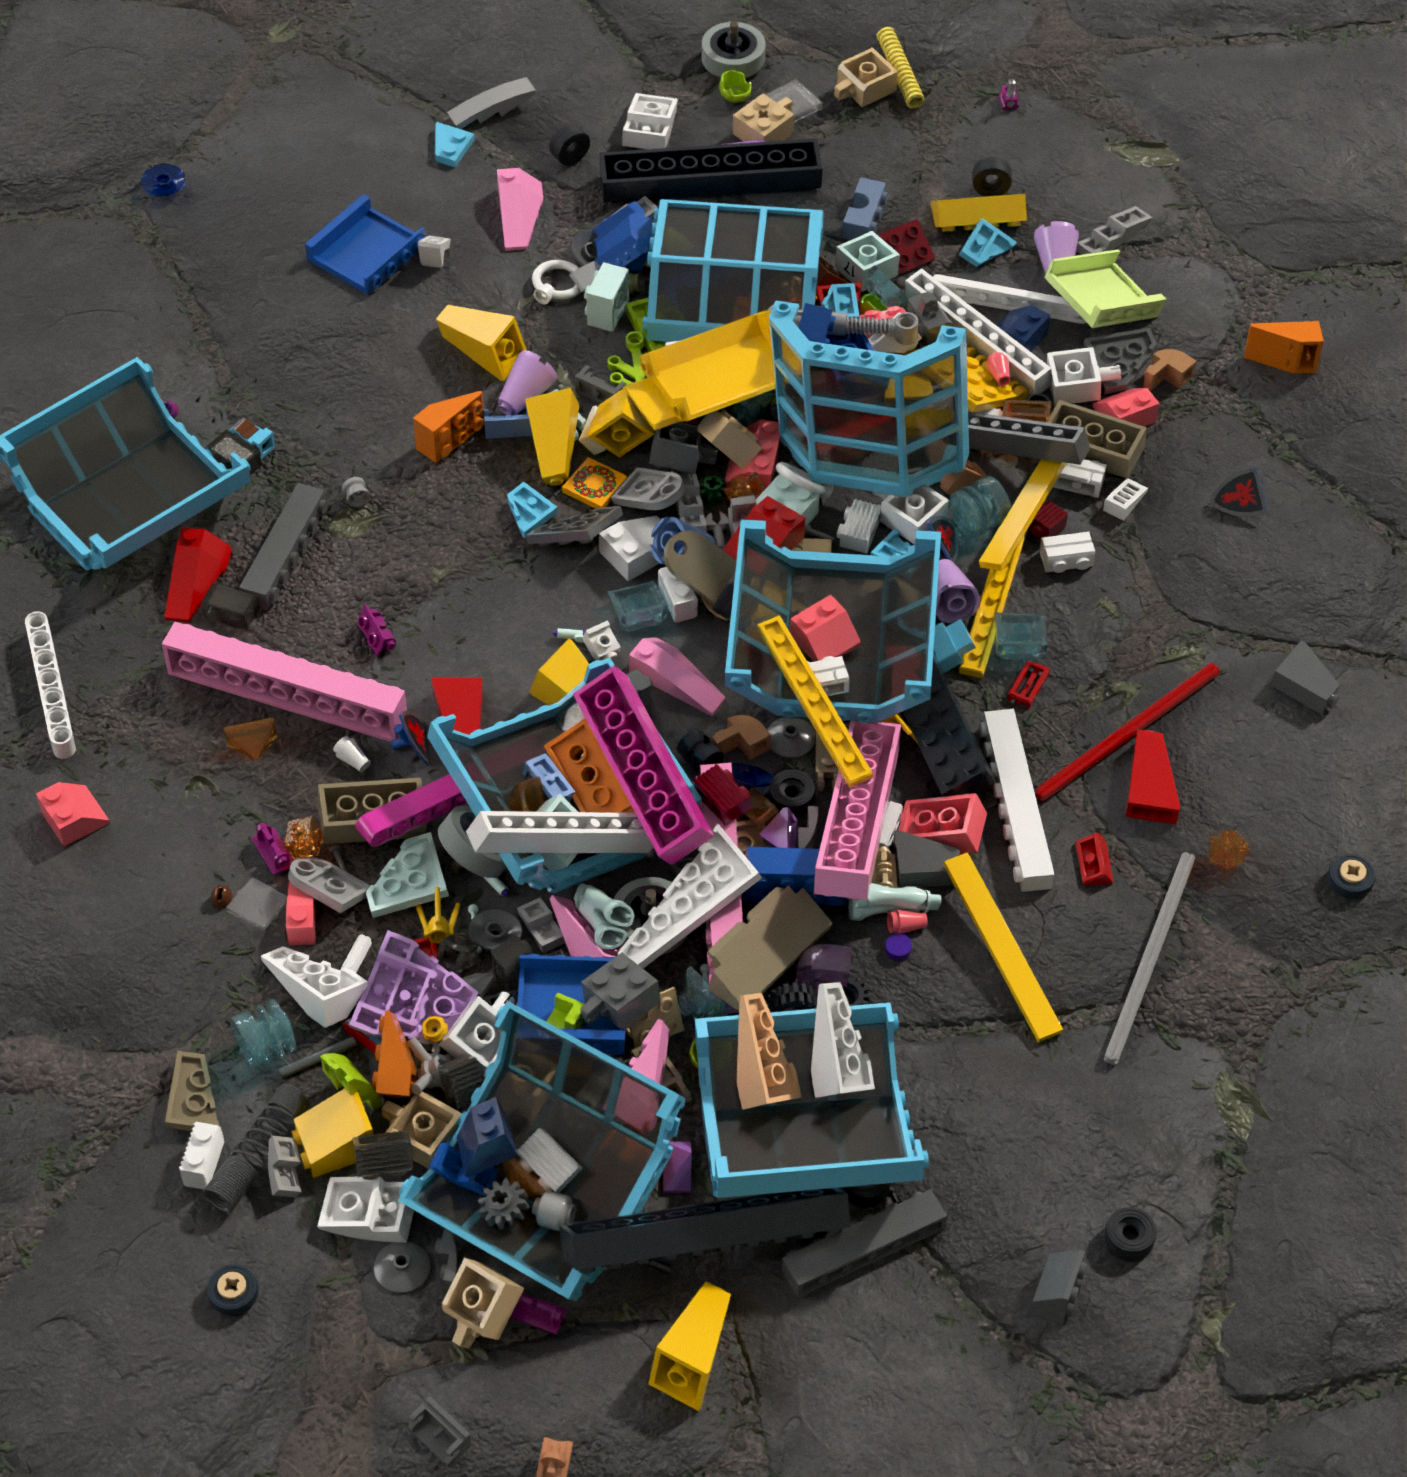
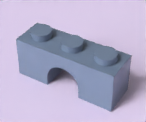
M860 177L854 194V208H848L843 221L842 238L853 240L871 231L876 233V220L880 221L883 212L882 205L886 206L888 200V192H885V182Z

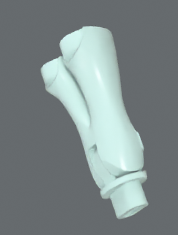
M871 883L867 900L849 898V919L861 921L868 916L893 912L895 909L918 913L922 910V913H927L929 910L939 909L941 895L930 894L928 890L911 886L890 888Z
M580 884L574 896L575 906L594 928L595 943L602 949L619 947L624 943L628 935L619 926L627 927L632 925L634 920L633 910L626 903L609 898L604 892L592 885Z

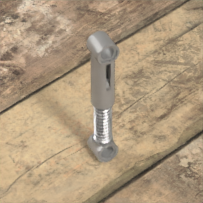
M798 310L794 320L798 328L803 310ZM832 312V316H836L833 331L827 332V335L846 336L850 331L852 334L860 332L861 335L863 332L864 335L868 332V335L872 333L873 336L875 333L877 336L879 333L881 336L883 334L887 336L888 334L890 337L893 336L902 345H911L918 339L919 321L918 317L910 312H903L895 319L889 318L888 321H886V318H884V321H882V318L874 320L873 317L871 320H869V317L865 320V317L861 319V316L859 319H857V316H855V319L851 316L850 319L847 313Z

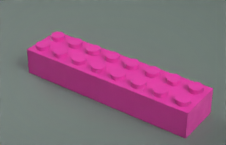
M614 665L573 693L658 856L670 865H673L713 838V832L629 677Z

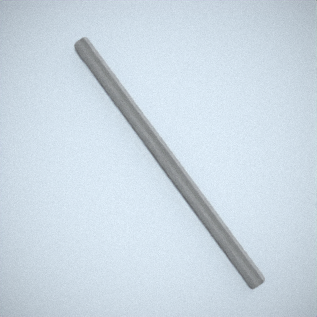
M1184 852L1181 855L1104 1057L1106 1063L1116 1065L1119 1061L1195 860L1193 854Z

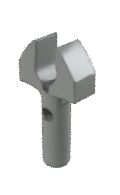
M719 512L720 522L717 525L712 521V513H710L705 518L707 531L714 533L716 546L720 549L724 548L723 530L729 529V519L725 514Z

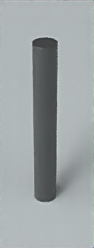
M352 1036L279 1068V1074L284 1079L320 1063V1056L323 1054H340L356 1047L357 1043Z

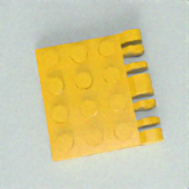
M966 341L968 409L973 413L1023 402L1027 399L1030 391L1016 380L1011 381L1006 386H999L986 367L988 358L985 355H978L974 358L978 350L975 347H971V344ZM954 355L921 369L924 374L943 389L955 385Z

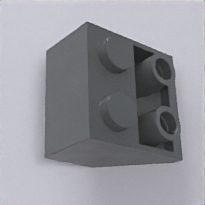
M1072 1250L1049 1254L1032 1302L1030 1315L1062 1326L1065 1317L1072 1316L1076 1298L1082 1288L1088 1265L1083 1262L1085 1251Z

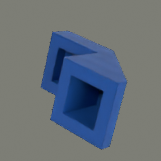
M440 1143L429 1165L431 1170L448 1182L486 1196L483 1189H491L492 1183L499 1172L491 1167L466 1178L460 1152L448 1143Z

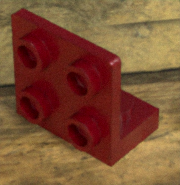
M918 219L878 235L900 254L898 275L935 259Z

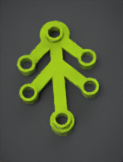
M633 331L626 335V347L632 353L633 367L623 362L616 355L610 356L607 362L609 370H620L637 382L647 377L640 365L642 361L640 357L641 349L644 347V336L640 332ZM614 372L610 375V383L617 386L622 381L627 383L626 385L632 383L619 372Z

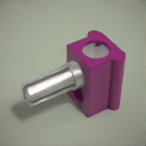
M1011 79L1008 81V85L1001 86V92L998 93L1004 110L1019 108L1015 90L1016 82L1013 79L1012 82Z

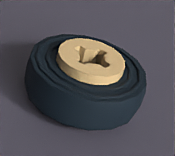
M1345 854L1337 857L1331 863L1328 871V881L1331 888L1346 898L1357 899L1365 896L1372 890L1376 879L1375 869L1372 864L1364 857L1356 854Z
M238 1264L225 1265L217 1269L211 1275L207 1284V1297L212 1307L219 1313L229 1316L240 1315L248 1311L255 1304L259 1293L258 1281L253 1272L247 1267Z

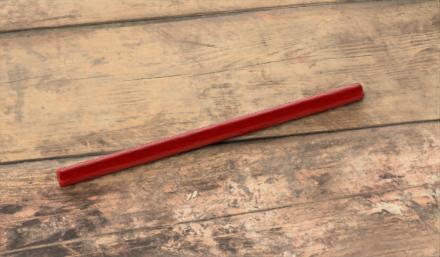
M1214 663L1206 665L1035 789V797L1041 802L1047 800L1137 734V729H1145L1218 676L1219 667Z

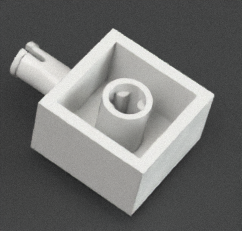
M1093 347L1047 353V365L1051 367L1050 388L1054 406L1057 405L1059 400L1068 403L1100 400L1102 381L1121 380L1119 365L1099 368Z
M925 485L914 489L913 493L906 497L872 492L873 495L883 500L881 502L880 522L892 530L894 528L900 532L899 535L914 545L916 530L931 531L927 523L934 516L947 518L949 500Z
M501 992L492 1006L479 996L467 1005L438 1044L479 1078L484 1076L489 1064L494 1063L497 1057L502 1030L494 1026L497 1021L495 1019L496 1014L501 1006L506 1005L507 1001L513 1004L516 1002L513 997L506 1001L510 995L506 992Z

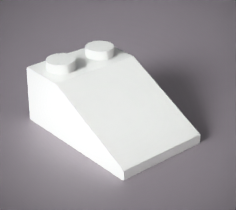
M658 516L618 522L599 533V552L627 581L634 579L659 564L654 559L650 550V545H653L654 537H651L652 530L656 523L661 520Z

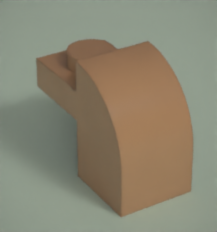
M1160 350L1153 354L1152 364L1144 372L1143 387L1152 391L1162 381L1166 380L1180 389L1194 377L1197 361L1178 350Z
M736 715L727 718V729L719 730L712 736V742L724 754L739 747L744 755L751 760L770 750L771 734L757 719L746 715Z

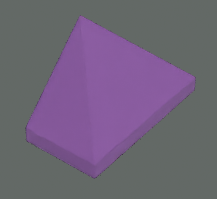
M788 807L783 808L759 835L773 848H797L798 820Z
M669 1142V1145L674 1148L663 1170V1193H691V1142Z

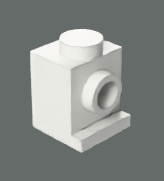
M608 620L587 629L583 636V641L595 660L601 661L607 658L614 660L621 648L609 627ZM605 640L606 645L602 644L600 641Z

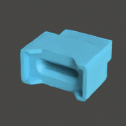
M961 619L947 627L943 622L935 626L934 651L945 673L963 663L962 655L976 648Z

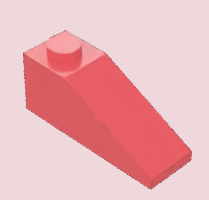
M289 881L286 905V931L289 946L316 944V899L299 890Z

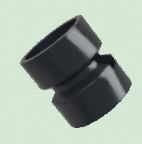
M701 729L689 731L677 745V752L685 761H690V766L699 775H701L700 765L721 764L724 759V753L716 744L711 742L710 738Z

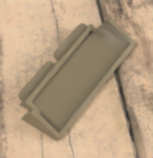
M789 885L785 889L776 887L748 913L747 920L749 922L747 924L743 922L737 923L709 949L708 956L712 959L710 965L716 968L713 971L708 986L709 991L739 1011L740 996L755 993L763 994L831 928L832 922L804 888L795 894Z

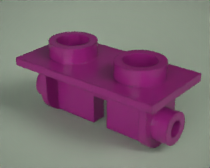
M365 604L358 617V625L367 638L369 646L372 647L378 657L382 649L393 650L396 647V640L390 630L386 629L387 625L381 613L376 611V609L370 610L367 604Z
M260 823L256 827V835L251 837V841L273 876L290 869L294 859L275 828H271L265 823Z
M522 1293L510 1318L556 1335L567 1309Z

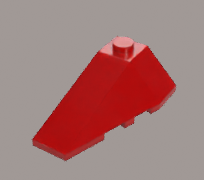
M181 527L176 545L164 616L166 621L189 623L203 604V598L208 591L213 590L216 580L220 574H224L228 568L232 547L206 529Z

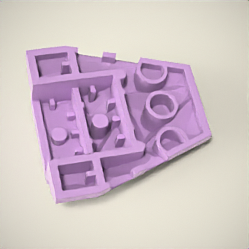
M387 930L368 979V986L356 1006L349 1027L374 1037H382V1033H379V1020L381 1016L385 1017V1010H390L397 1016L405 1038L411 1039L415 1036L416 1039L424 1038L422 1024L428 1017H442L445 1020L444 1023L448 1025L449 1031L467 1005L477 997L478 991L451 971L449 973L438 964L439 960L434 956L429 957L419 949V944L414 940Z

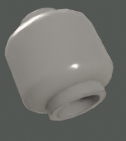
M546 1191L541 1198L537 1197L535 1199L532 1213L536 1214V1221L539 1226L560 1231L559 1225L570 1224L571 1221H574L576 1205L573 1204L571 1197L568 1195Z

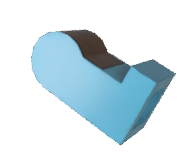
M242 418L229 430V436L237 445L260 460L275 448L273 432L267 428L262 430L254 426L246 418Z

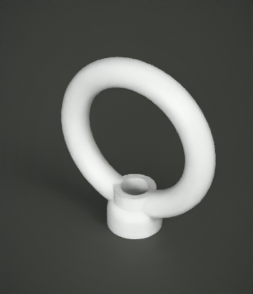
M550 260L537 266L532 274V283L536 289L534 291L535 299L545 305L551 299L565 300L577 296L581 293L577 285L568 290L557 291L550 284H543L541 276L544 272L551 269H563L573 272L579 267L564 260Z
M779 462L776 465V470L779 474L794 484L819 494L820 498L827 499L832 494L834 485L812 482L808 477V473L790 464Z

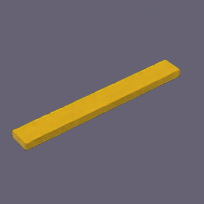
M1040 460L980 558V568L1001 571L1004 569L1067 463Z
M1027 531L1002 571L990 569L981 596L980 607L977 610L970 632V637L976 648L963 655L964 662L960 665V674L981 679L984 677Z
M780 615L757 624L759 634L849 788L873 778L870 767Z
M968 852L944 861V868L1037 1042L1061 1034L1063 1028Z

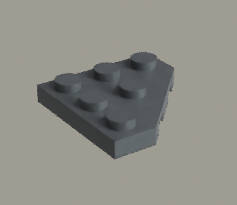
M1150 328L1086 338L1083 344L1084 348L1093 347L1099 368L1120 366L1121 380L1101 382L1104 394L1126 391L1155 352L1157 345Z
M621 506L601 507L591 510L592 513L582 515L581 517L574 515L561 519L559 523L552 524L549 527L547 524L538 526L526 535L528 544H538V546H546L553 542H558L559 545L569 544L572 541H579L581 544L591 542L593 537L604 531L606 527L614 525L615 521L623 515Z

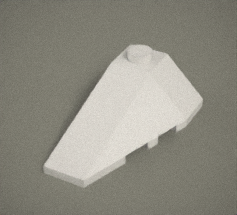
M280 947L261 955L263 963L308 1016L323 1027L332 1026L346 1019L368 986V981L352 970L343 968L340 971L331 968V963L322 961L317 963L309 960V955L286 947Z
M841 982L819 984L811 1064L815 1098L875 1089L871 1062L868 1054L862 1053L858 1042L861 1039L859 1030L853 1029L850 1021L852 1012Z

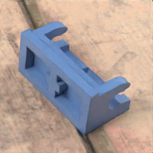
M527 407L526 414L489 416V409L484 410L486 439L532 436Z
M546 753L525 762V767L522 771L525 778H528L530 773L549 799L561 794L570 803L575 790Z

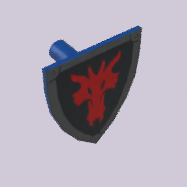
M1257 466L1236 472L1225 479L1214 491L1209 503L1220 511L1235 516L1248 517L1268 513Z
M934 516L928 521L927 525L931 531L941 532L940 547L947 559L955 562L959 551L955 524L943 516Z
M404 711L399 715L401 724H397L394 727V732L400 738L391 741L392 748L397 750L412 745L422 761L429 766L427 724L416 713Z

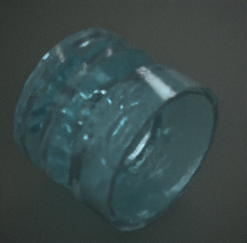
M985 476L973 482L971 486H964L961 490L952 492L949 499L950 510L956 524L970 538H975L981 533L987 532L990 527L995 528L1001 525L1011 509L1010 501L1004 488L992 476Z
M273 998L265 1003L267 1011L261 1004L256 1006L258 1019H254L247 1010L230 1018L231 1028L236 1041L252 1069L259 1068L271 1061L270 1048L278 1057L284 1056L283 1046L289 1053L297 1048L290 1021Z

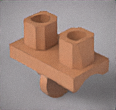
M544 1437L536 1477H567L573 1442L556 1441Z

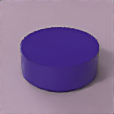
M898 933L887 938L885 952L889 958L901 961L910 956L912 942L909 937Z

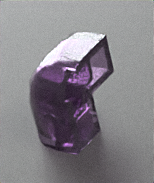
M815 944L803 952L799 959L794 983H797L798 986L801 983H805L806 987L812 986L816 991V997H818L819 984L841 982L842 986L848 987L853 947L832 944Z

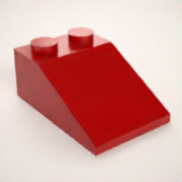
M766 496L752 508L744 519L766 521V535L772 538L773 544L779 548L786 547L791 550L804 539L806 518L769 496ZM740 526L723 548V551L736 561ZM746 549L745 570L760 577L773 566Z

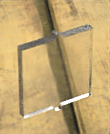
M252 877L241 890H237V895L226 909L264 931L275 917H279V912L287 903V896Z

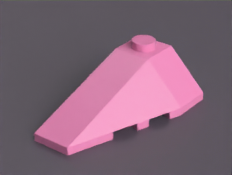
M520 168L498 169V193L505 251L528 249L533 234V227L538 219L540 206H542L544 201L542 183Z
M643 638L629 654V673L635 669L640 670L644 676L647 675L651 679L653 686L710 716H713L726 700V697L676 647L658 638Z
M555 895L550 897L551 905L571 957L592 956L609 958L619 955L618 952L623 947L622 945L614 949H602L595 943L594 928L582 916L572 900Z
M658 1019L642 1042V1053L639 1057L631 1059L629 1067L663 1086L670 1030L662 1020ZM627 1075L624 1077L615 1120L640 1134L648 1136L650 1130L654 1129L658 1122L659 1116L656 1114L660 1108L661 1093ZM608 1098V1100H607V1102H606V1104H605V1107H604V1108L606 1109V1111H607V1107H608L609 1098Z

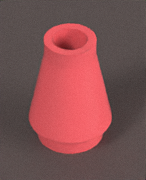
M1000 352L991 354L987 359V369L999 386L1008 385L1011 382L1008 357Z
M895 909L893 912H888L887 915L888 931L895 934H903L926 928L928 923L926 913Z

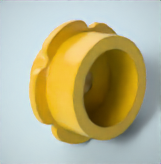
M439 1016L428 1017L422 1024L423 1037L432 1042L441 1041L448 1032V1025L444 1023L445 1020Z

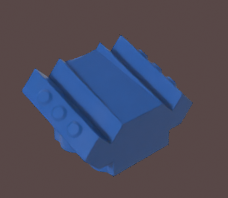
M636 201L622 207L617 213L612 214L610 218L603 220L600 225L593 229L598 235L593 240L597 246V258L595 261L600 266L604 262L629 269V273L638 274L648 259V251L652 252L650 251V237H655L652 236L653 219L644 215V209Z

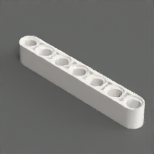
M32 612L26 617L25 625L48 734L54 755L60 759H67L74 755L76 746L47 616L43 612Z

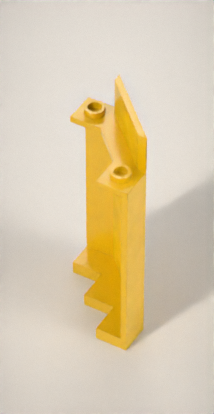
M771 310L761 311L640 355L642 360L640 362L641 369L647 378L623 386V388L654 430L679 421H689L775 389L769 325ZM784 342L786 367L797 380L802 379L801 361Z

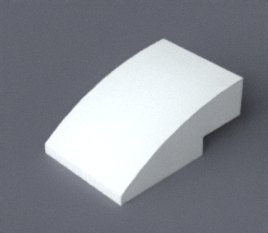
M636 93L627 112V121L622 134V146L642 149L666 148L675 118L678 99Z
M330 1177L317 1227L327 1232L353 1238L407 1243L414 1210L398 1201L401 1195L399 1191L404 1182H384L381 1177Z

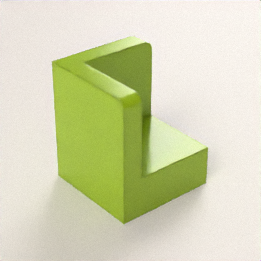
M557 993L554 997L555 1008L546 1022L560 1029H581L585 1021L581 1017L580 1008L585 1004Z

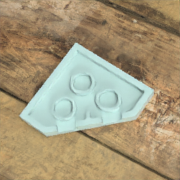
M431 832L406 839L400 846L401 851L395 859L391 858L381 871V877L376 884L371 885L366 891L373 918L434 901L436 887L440 888L441 898L449 896Z

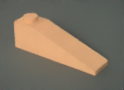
M762 993L742 995L739 1001L737 1087L742 1110L802 1098L796 1069L792 1062H787L783 1053L785 1048L782 1039L778 1040L773 1030L774 1020Z

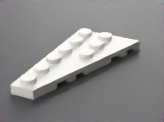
M719 824L712 830L714 837L699 847V853L695 859L685 865L664 892V899L657 908L653 907L650 910L647 921L641 928H636L618 954L623 952L641 968H645L762 879L759 872Z

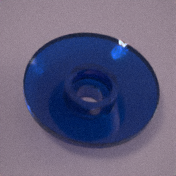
M168 163L151 166L142 174L141 184L143 189L152 195L167 196L178 192L184 186L185 174L176 165Z
M731 763L732 775L739 787L744 786L748 791H751L753 788L770 786L773 776L767 771L748 764Z

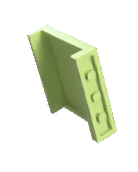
M1119 250L1052 259L1044 277L1092 328L1158 317L1167 300L1162 294L1147 296L1115 263L1120 253Z

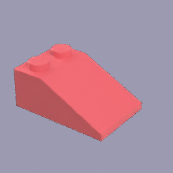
M976 793L907 800L898 830L958 848L960 854L967 852L977 853L987 812Z

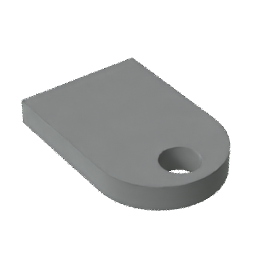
M636 468L610 498L614 505L646 510H660L676 503L683 496L685 485L680 475L676 473Z
M302 857L294 860L290 865L288 873L289 881L296 888L339 913L367 898L366 891L370 887L367 883L332 863L314 857Z

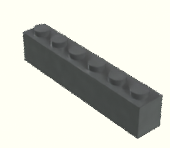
M968 411L969 449L1081 465L1090 451L1084 427ZM956 416L951 421L949 426L956 423ZM955 432L952 434L954 444L957 445Z
M297 483L239 586L241 603L269 610L272 603L277 601L282 585L286 584L289 579L290 570L293 566L297 565L300 552L308 545L310 534L312 531H316L321 514L324 515L326 513L328 501L325 499L324 490Z
M931 1189L923 1193L916 1192L904 1202L890 1204L876 1215H866L851 1227L841 1228L842 1232L826 1238H817L809 1246L800 1250H791L782 1258V1272L795 1295L799 1298L946 1228L947 1214Z

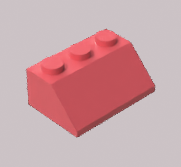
M758 420L745 427L758 438L756 443L762 449L744 470L730 459L725 478L727 488L762 493L774 480L782 443L780 441L779 423L767 420Z

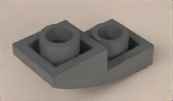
M444 1228L442 1238L438 1237L436 1240L435 1254L439 1255V1263L442 1266L439 1280L443 1282L444 1292L447 1293L458 1272V1262L452 1232Z

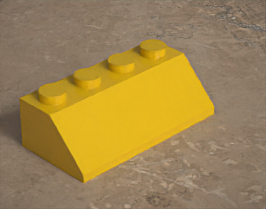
M1025 194L930 201L935 227H942V232L955 231V226L963 225L964 230L974 229L981 218L994 227H999V223L1007 222L1008 227L1021 226V221H1027Z

